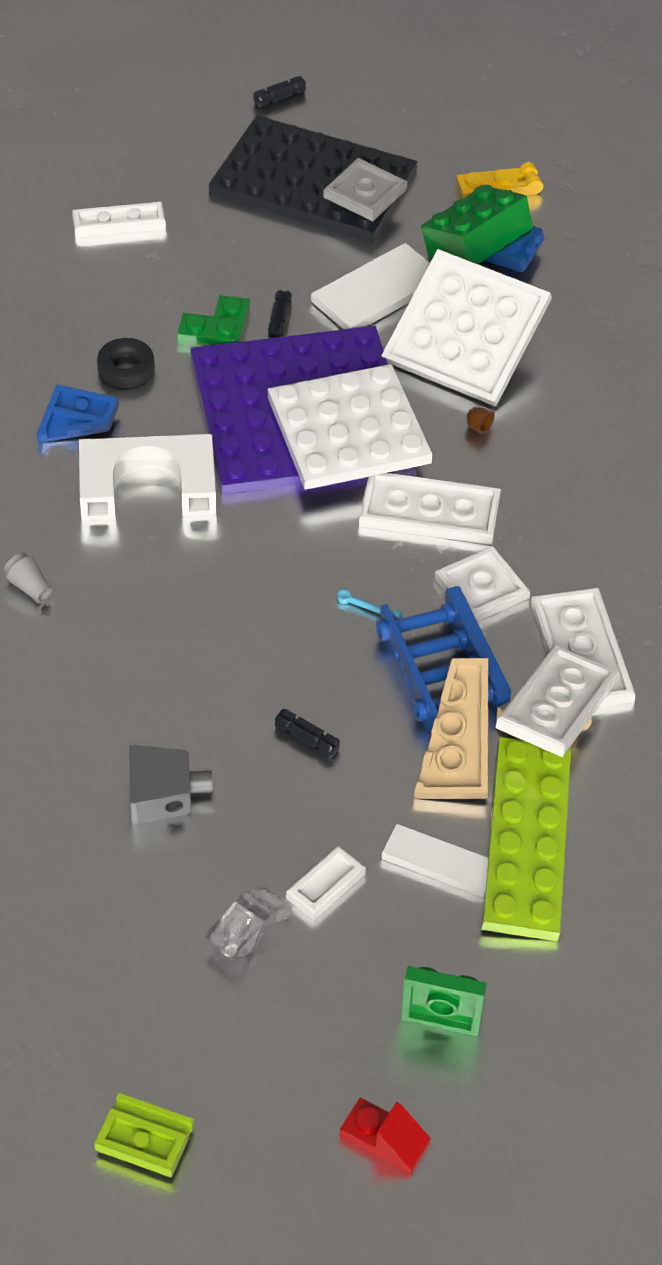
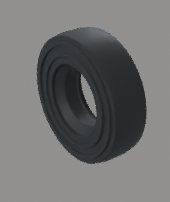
M118 338L112 340L100 349L97 356V369L100 377L107 384L114 387L133 388L147 382L154 372L153 352L146 343L138 339ZM128 357L136 359L138 364L131 368H119L114 365V362L117 359Z

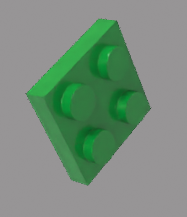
M408 966L404 979L401 1020L478 1037L487 982L478 981L467 975L454 976L440 973L430 967L416 968Z

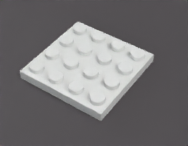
M437 249L381 357L386 358L389 364L496 407L552 299L551 293Z
M392 364L268 389V400L305 490L432 463V452Z

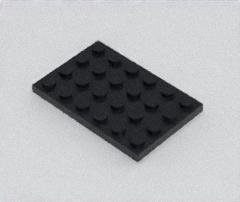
M256 115L210 181L209 193L374 241L401 195L374 221H371L324 198V188L357 158L406 180L408 186L417 171V161Z

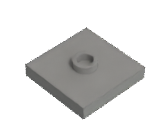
M357 158L324 188L323 197L374 221L407 190V181Z

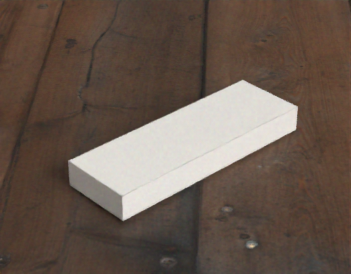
M162 202L72 210L76 238L166 230Z
M396 824L382 852V860L484 898L488 857Z

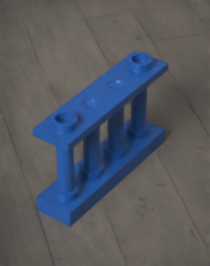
M460 586L446 589L445 604H442L440 609L397 620L394 619L388 604L381 605L380 620L376 621L378 637L381 641H386L413 699L415 717L418 721H423L428 734L432 733L441 697L432 699L426 685L445 681L450 665L419 672L414 662L415 658L453 648L463 650L467 658H488V703L495 716L499 706L510 702L511 688ZM445 622L447 625L451 624L454 630V634L409 646L406 645L401 634Z

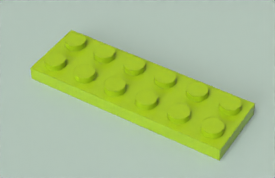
M499 737L481 930L558 941L561 926L571 748L561 757L527 741Z

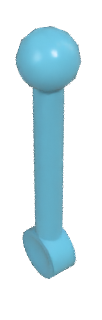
M340 590L337 593V601L340 604L352 603L380 614V606L351 596L348 590ZM400 610L391 611L395 620L403 618V613Z

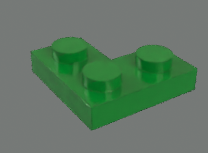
M219 295L214 316L183 313L177 332V343L210 346L242 342L250 310V299Z

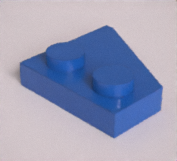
M533 226V229L484 261L522 273L545 240L543 229Z
M56 384L36 434L38 442L44 443L110 431L119 407L118 397Z

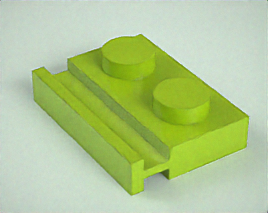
M118 1092L116 1102L113 1108L110 1109L94 1142L95 1151L172 1178L187 1145V1139L195 1127L194 1119Z

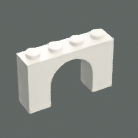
M212 434L79 439L82 521L115 520V489L118 483L126 475L142 469L160 470L170 474L177 480L181 488L183 517L216 515Z

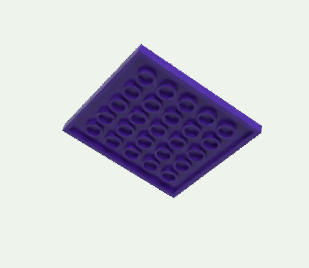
M376 326L190 348L191 362L207 432L212 434L213 458L222 495L302 484L268 400V389L388 365L386 358L381 357L384 350ZM416 467L392 471L388 473L416 470Z

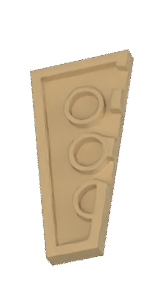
M452 658L440 699L441 703L432 727L428 749L423 759L419 781L415 787L414 799H488V658Z

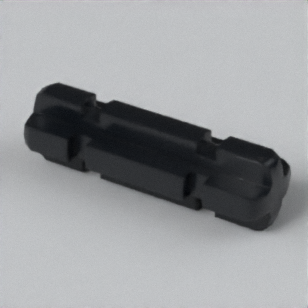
M301 76L291 78L290 82L285 80L266 88V91L264 88L253 93L254 103L259 108L270 105V101L273 104L293 97V93L295 95L304 93L306 91V82Z
M280 289L275 293V302L273 303L270 317L271 322L268 327L269 338L285 337V328L287 327L290 313L289 308L292 303V294L288 290L283 291Z
M282 709L275 717L276 728L285 733L290 731V736L312 749L318 747V752L328 758H332L338 752L340 740L329 733L324 735V730L302 717L296 719L297 714L288 709Z

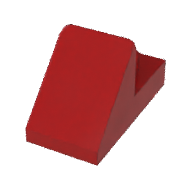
M361 1097L342 1124L339 1134L343 1139L409 1174H412L431 1142L430 1136L402 1104L396 1102L391 1111L388 1112Z

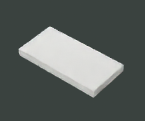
M404 243L311 293V302L342 329L367 327L411 301L430 262L407 243Z
M392 473L369 476L359 518V527L492 545L501 489Z
M599 588L533 596L531 607L546 654L550 652L554 645H557L619 672L616 684L599 707L634 703L636 695Z
M554 645L498 717L496 728L563 757L616 684L619 672Z

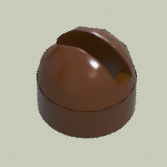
M475 406L467 413L468 426L477 433L484 434L492 426L495 414L486 407Z

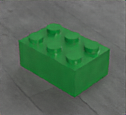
M481 185L475 188L474 192L470 195L456 200L451 207L443 212L434 214L432 219L421 225L428 258L433 259L437 249L478 265L533 229L527 195L514 193L512 190L494 188L491 185Z

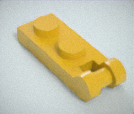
M526 162L520 168L456 175V187L460 198L470 195L474 192L475 188L481 185H491L494 188L512 190L514 193L523 195H535L542 191L543 183L541 178L537 176L538 170L536 165L532 162Z

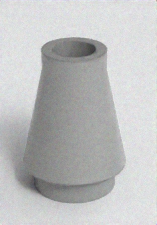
M19 553L6 563L4 572L7 574L6 579L32 597L36 603H42L50 597L53 589L48 585L32 556Z

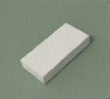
M337 846L286 891V899L314 921L366 874V867L340 846Z

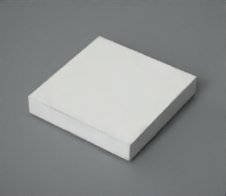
M493 546L435 571V580L445 592L447 588L460 586L477 622L524 602L530 597V590Z

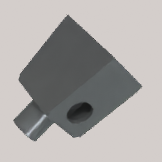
M129 745L132 824L188 815L191 813L190 793L213 792L212 770L190 771L189 752L186 750Z

